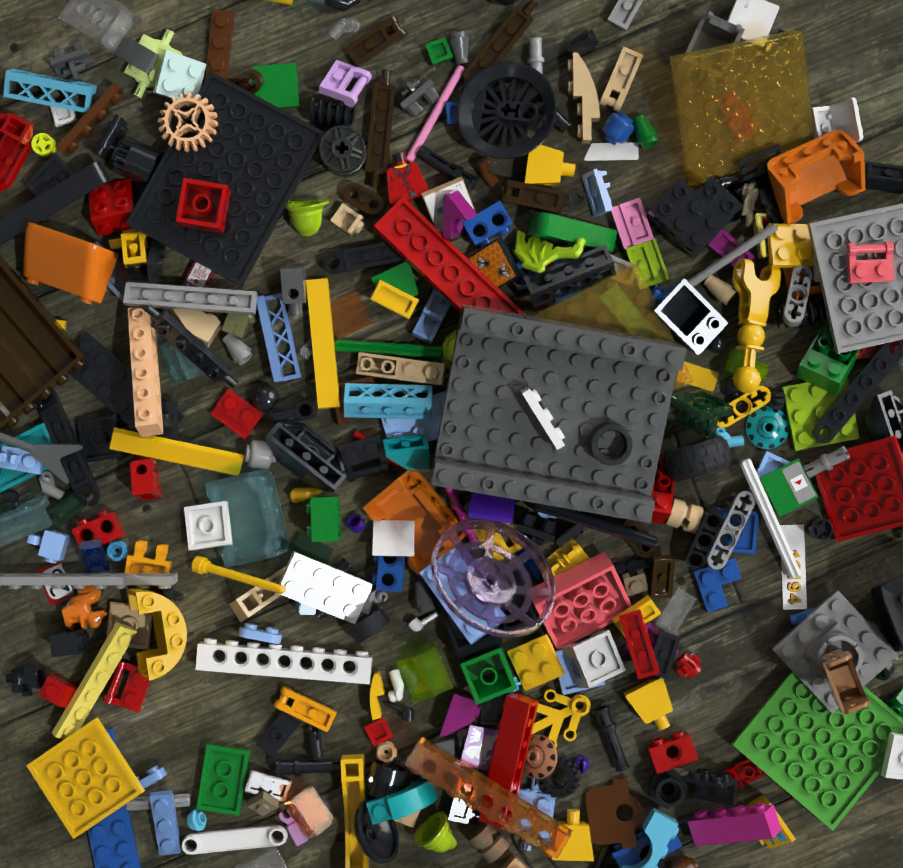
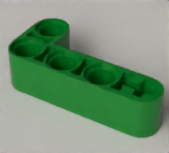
M538 212L531 214L527 236L552 239L575 245L577 239L582 237L586 240L584 248L593 250L606 245L609 253H613L618 231L550 213Z

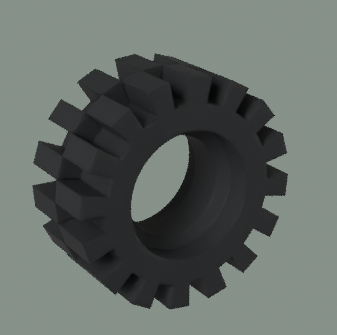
M563 756L557 757V764L553 772L546 778L539 779V782H543L540 785L541 788H545V793L551 794L550 797L563 798L574 793L575 789L579 788L580 784L578 782L581 781V777H578V774L581 772L580 769L576 770L575 767L578 766L576 763H571L572 759H566ZM556 769L563 770L567 775V781L563 786L557 785L553 780V773Z

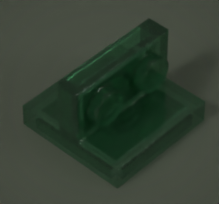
M705 389L672 395L670 402L681 410L680 421L708 439L715 437L718 419L732 415L733 411L731 405Z

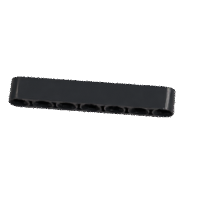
M100 161L92 163L0 218V246L23 233L28 222L38 224L110 181L111 179Z

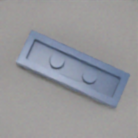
M173 791L151 792L149 797L159 856L180 854L182 846Z

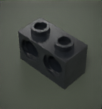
M84 628L59 630L49 635L51 657L76 655L87 650V646L90 645L89 633H86Z

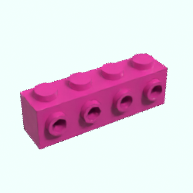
M757 803L752 807L739 805L732 809L720 807L708 812L702 809L696 811L694 816L687 822L695 846L773 839L781 830L774 805H764V803Z

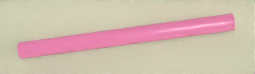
M457 65L407 154L406 160L411 163L415 160L417 152L424 144L462 73L465 71L464 67Z

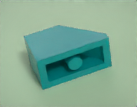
M426 434L382 440L386 457L408 471L430 468L429 445Z

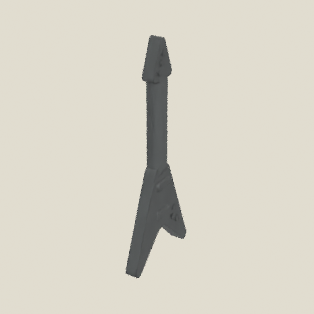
M0 432V442L30 452L35 459L64 483H69L60 459L83 448L82 444H31Z

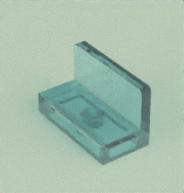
M167 341L159 346L175 386L205 374L170 342Z

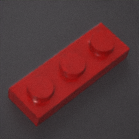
M641 609L619 615L638 680L659 674L660 670Z

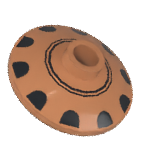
M533 735L530 739L523 772L530 778L543 779L549 776L556 767L557 750L554 743L548 737Z

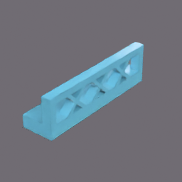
M12 68L5 73L3 97L87 113L91 108L92 95L96 94L97 85ZM11 81L18 82L24 90L19 94L10 93ZM35 85L40 86L45 95L41 98H35L29 89ZM55 90H61L66 99L62 102H56L51 93ZM76 94L86 95L85 107L77 106L72 97Z
M345 383L344 417L432 419V385ZM350 391L362 393L359 396H349ZM382 392L383 395L380 397H374L372 393ZM403 392L405 395L403 397H395L393 394ZM417 393H428V398H418L415 395Z

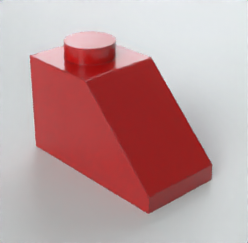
M52 673L47 677L38 696L57 706L66 708L79 685L56 673Z

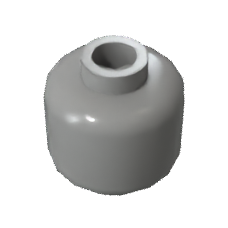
M252 440L249 445L245 446L244 462H247L250 468L266 470L271 466V463L276 462L267 441Z

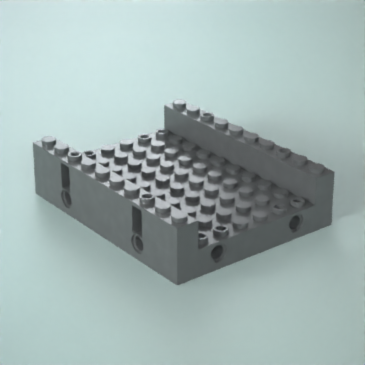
M462 304L431 467V484L651 523L655 501L651 497L676 373L677 370H683L687 348L676 342ZM528 386L531 391L534 389L537 391L542 399L538 403L542 409L547 408L554 418L550 421L554 428L559 427L565 436L562 439L565 446L558 450L556 449L520 390ZM604 422L619 423L628 430L632 437L633 447L631 454L619 465L609 466L600 463L595 459L590 450V435L596 426ZM606 431L599 437L598 449L603 455L615 456L623 449L624 441L618 432Z

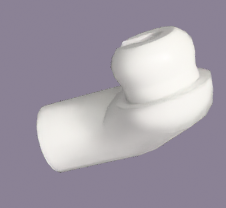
M399 669L389 672L394 688L393 691L388 692L391 702L400 701L403 698L404 683Z

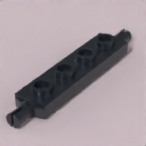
M151 304L145 308L144 311L153 318L151 327L215 383L224 380L232 389L238 384V381L229 374L232 368L167 311L159 312Z

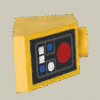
M143 233L121 234L125 267L146 266L147 251Z

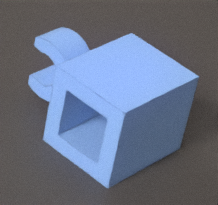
M47 529L44 531L43 536L33 533L29 534L27 543L39 545L38 555L44 557L46 562L56 563L57 561L64 560L71 534Z

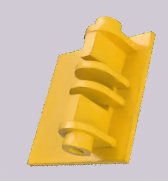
M571 539L539 565L551 579L590 558L579 544Z

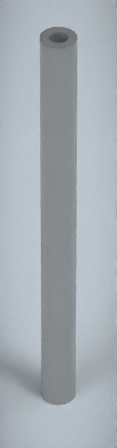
M772 223L687 281L693 287L778 231V228Z

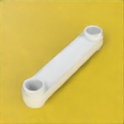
M276 824L190 833L184 837L182 849L185 853L193 855L280 846L286 842L288 830L285 826ZM273 832H282L284 838L276 839L273 836ZM187 840H194L197 844V847H189L187 844Z

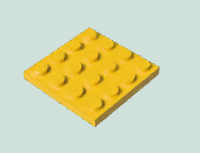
M98 717L26 765L73 839L145 791Z

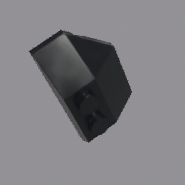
M892 390L873 397L865 422L872 441L896 435L903 456V402L895 396Z
M278 422L266 435L265 439L276 461L310 488L334 492L347 477L340 451L307 425Z

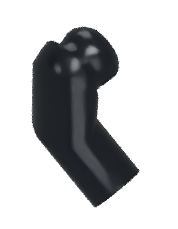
M328 0L332 8L340 11H346L361 2V0Z

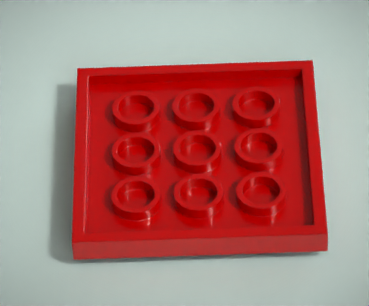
M896 435L847 448L848 452L846 454H849L850 459L834 465L833 469L829 471L826 469L815 475L829 520L833 525L836 542L903 526V456ZM820 456L810 459V461L813 462L819 459Z

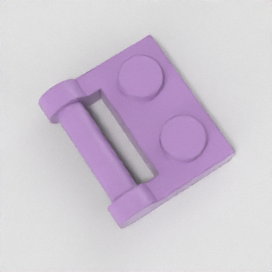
M336 60L320 84L319 93L341 100L348 107H354L358 101V95L365 84L370 82L372 75L367 70ZM352 78H357L358 80L350 92L346 91Z

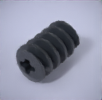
M314 94L309 111L310 121L314 123L318 118L319 124H323L327 119L328 126H332L335 121L336 126H341L344 123V126L351 127L355 119L357 104L352 109L346 105L341 107L340 100L335 105L332 103V98H329L327 103H324L323 96L316 101Z
M814 298L812 303L808 299L804 318L801 322L802 326H806L807 320L810 321L811 326H814L817 319L820 325H823L824 313L822 304L817 298ZM779 301L776 307V324L778 329H780L781 322L784 323L783 312L785 304L783 301ZM793 307L792 313L790 314L791 319H795L797 317V307Z

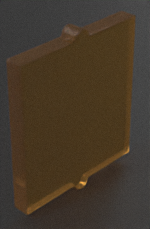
M357 291L331 303L333 331L338 340L372 324L365 310L367 307L363 305Z

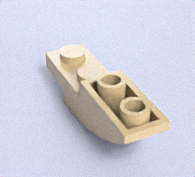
M573 53L572 59H568V73H572V81H568V94H572V101H581V103H577V116H581V124H577V137L581 138V144H590L592 140L591 122H598L600 119L598 96L587 66L578 53Z
M359 352L356 374L444 386L447 364Z

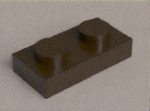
M673 555L652 556L648 591L650 598L672 597L675 557Z

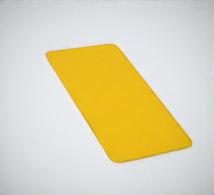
M684 361L683 370H677L675 380L713 392L719 373Z

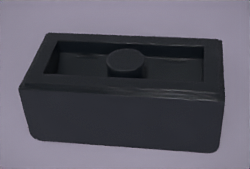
M867 162L865 168V189L903 194V166Z

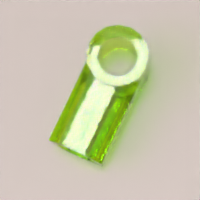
M730 349L723 370L734 374L736 370L742 367L743 352ZM755 360V368L760 373L761 383H763L767 377L770 365Z

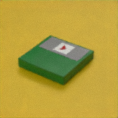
M799 458L759 477L778 517L818 498Z

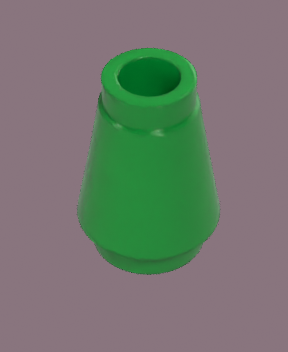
M645 115L635 117L633 123L638 145H641L642 149L656 145L658 143V134Z

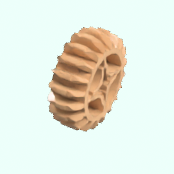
M191 92L187 93L186 98H184L182 93H179L178 100L171 96L170 99L173 103L171 105L167 102L164 103L167 110H160V114L164 117L158 119V122L162 124L159 127V131L164 133L162 138L169 140L168 144L170 147L176 144L175 148L178 151L184 146V151L189 152L192 146L193 150L197 152V145L199 144L202 148H205V140L212 142L209 134L216 135L217 133L212 128L218 126V122L214 120L218 117L217 113L212 112L214 110L213 105H208L209 101L207 98L201 100L200 94H196L193 98ZM185 107H195L187 112L180 111V109ZM202 112L205 114L203 129L198 125L199 115ZM175 116L179 123L176 126L177 130L173 133L171 123ZM183 119L192 121L195 127L185 124ZM188 133L197 134L191 138H181L182 136L185 137Z

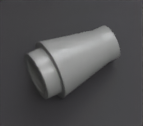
M229 333L223 338L222 341L226 345L234 363L243 365L252 358L251 348L235 335Z

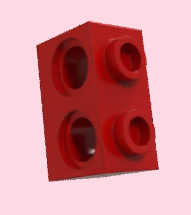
M108 510L96 514L97 519L89 521L87 518L76 523L77 527L71 530L81 553H86L126 535L116 512L109 513ZM106 520H109L113 525L110 532L105 531L103 527ZM86 529L92 531L93 537L90 541L84 538V531Z

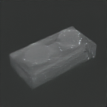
M677 587L655 624L675 635L697 598Z

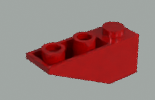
M660 453L651 494L655 501L651 522L665 525L672 511L674 480L668 474L664 461L665 454Z

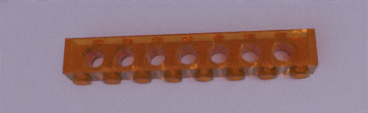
M423 737L417 742L405 763L412 773L416 775L421 774L426 777L427 781L433 786L442 787L449 796L459 798L465 802L468 808L472 810L477 809L482 812L486 819L491 822H498L503 826L504 830L522 837V840L530 846L535 845L549 858L554 857L558 859L572 835L573 830ZM426 760H432L436 768H430ZM445 772H451L455 779H448L445 776ZM464 784L472 785L474 791H467L464 788ZM483 796H490L493 802L486 803L483 800ZM501 808H509L512 814H504ZM520 820H528L531 826H523ZM546 831L549 833L550 838H542L539 832Z

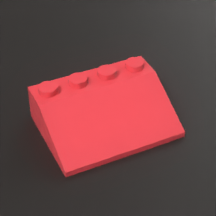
M605 551L527 590L557 650L613 623L612 619L632 606L614 565Z

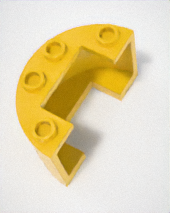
M126 588L129 610L138 609L139 615L152 612L157 649L136 652L139 674L150 681L165 675L180 660L187 641L186 624L179 609L166 597L146 589Z

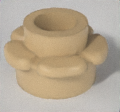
M390 741L382 742L376 748L377 758L385 763L393 761V758L397 755V749Z

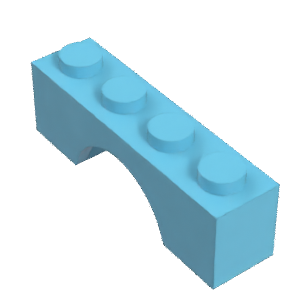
M652 807L642 826L650 839L648 854L641 862L629 866L621 865L620 868H658L657 864L660 858L664 859L669 847L667 845L670 839H674L679 831L676 819Z

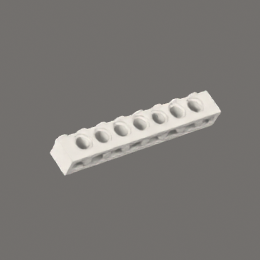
M204 638V642L201 641L197 646L196 670L370 684L373 655H368L367 651H355V654H349L347 650L334 649V652H325V648L312 647V650H303V646L291 645L290 649L282 648L281 644H269V647L260 646L259 642H247V645H239V641L226 640L225 643H217V639ZM222 650L225 653V660H218L215 657V651ZM237 652H244L247 655V661H238L236 657ZM259 654H266L269 662L267 664L260 663L258 660ZM280 656H288L291 661L290 665H282L279 661ZM303 657L310 658L312 666L309 668L304 667L301 664V659ZM331 659L334 663V668H324L323 660ZM346 661H353L356 669L347 671L344 663Z

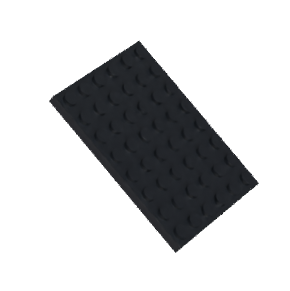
M210 72L198 94H200L201 100L207 98L209 101L208 105L212 104L214 107L212 112L217 113L218 117L214 120L218 122V126L212 127L216 130V135L209 134L212 142L205 140V148H202L200 144L197 145V152L193 150L192 146L189 152L184 151V146L180 151L176 150V144L172 147L169 146L128 218L126 225L243 287L284 213L286 206L316 155L321 138L325 132L221 76ZM204 112L199 115L200 119L198 120V125L201 129L205 125ZM183 120L185 124L195 127L192 121ZM188 133L185 137L182 136L181 138H191L197 134ZM183 178L228 185L231 194L223 234L180 227L176 223Z

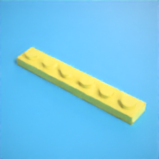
M116 622L53 729L52 734L56 738L66 739L81 728L137 633L134 627Z

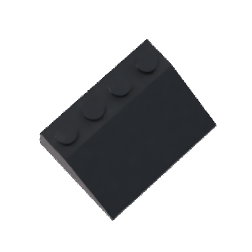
M516 564L484 577L490 588L488 593L507 619L472 645L465 638L450 615L444 612L436 597L455 651L461 662L542 630Z

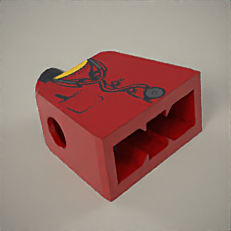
M404 152L392 155L395 167L387 169L390 206L393 207L402 197L408 202L423 199L421 193L429 189L417 163L411 162L407 164Z
M137 455V461L130 462L132 495L140 501L162 498L158 463L150 459V457Z

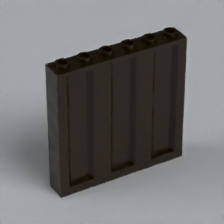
M0 258V432H3L7 427L9 429L14 427L19 422L18 418L25 413L27 415L36 408L34 405L40 399L43 401L53 393L51 390L56 385L61 386L67 382L70 373L81 370L86 365L84 361L88 357L6 260Z

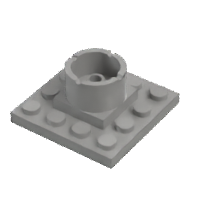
M838 590L833 592L772 647L773 651L832 714L838 710V707L820 666V660L823 659L822 656L835 650L849 651L862 687L899 656Z

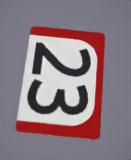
M60 561L36 570L37 573H65ZM43 585L51 605H55L75 595L71 585H64L62 589H51V585Z

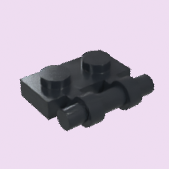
M116 114L112 122H108L106 126L108 129L103 138H99L97 142L98 147L94 153L106 161L109 157H112L119 139H123L127 133L128 127L126 126L128 123L122 117Z

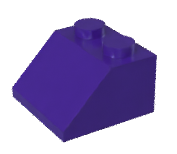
M472 492L468 517L512 524L515 499Z

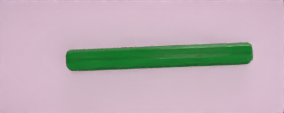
M352 340L335 341V350L338 352L429 358L442 357L441 346Z

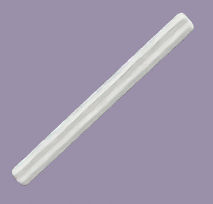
M745 459L740 462V466L791 579L799 577L801 575L799 567L751 459Z

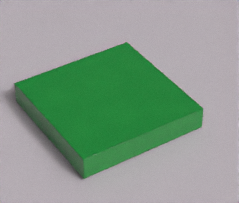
M296 63L253 66V69L259 71L264 78V85L255 93L256 96L280 109L300 107Z

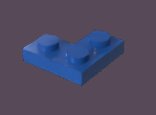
M734 557L728 559L726 565L721 569L716 570L706 566L693 571L707 613L728 606L721 585L742 579Z

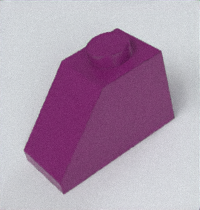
M454 691L440 735L446 736L471 724L473 718H478L482 706L476 705L474 697Z

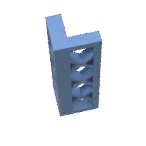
M282 293L258 296L257 307L274 383L302 378L286 304H283ZM280 299L281 308L277 314L269 310L267 301ZM281 312L283 313L284 319H282L281 317H279V315L281 314ZM270 314L275 316L273 320H271ZM277 319L283 321L286 326L282 335L277 334L273 329ZM286 333L288 336V340L284 338ZM275 335L279 337V340L277 341V343H276ZM282 340L290 345V351L286 357L280 354L277 348ZM291 354H292L293 361H291L290 359H288ZM279 356H281L282 358H284V360H283L282 363H281V361H280V357H279ZM286 361L294 365L296 374L284 377L282 367Z

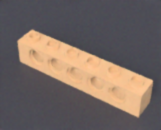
M136 306L128 308L135 427L141 437L163 434L156 330L151 327L153 318L144 311L146 307Z

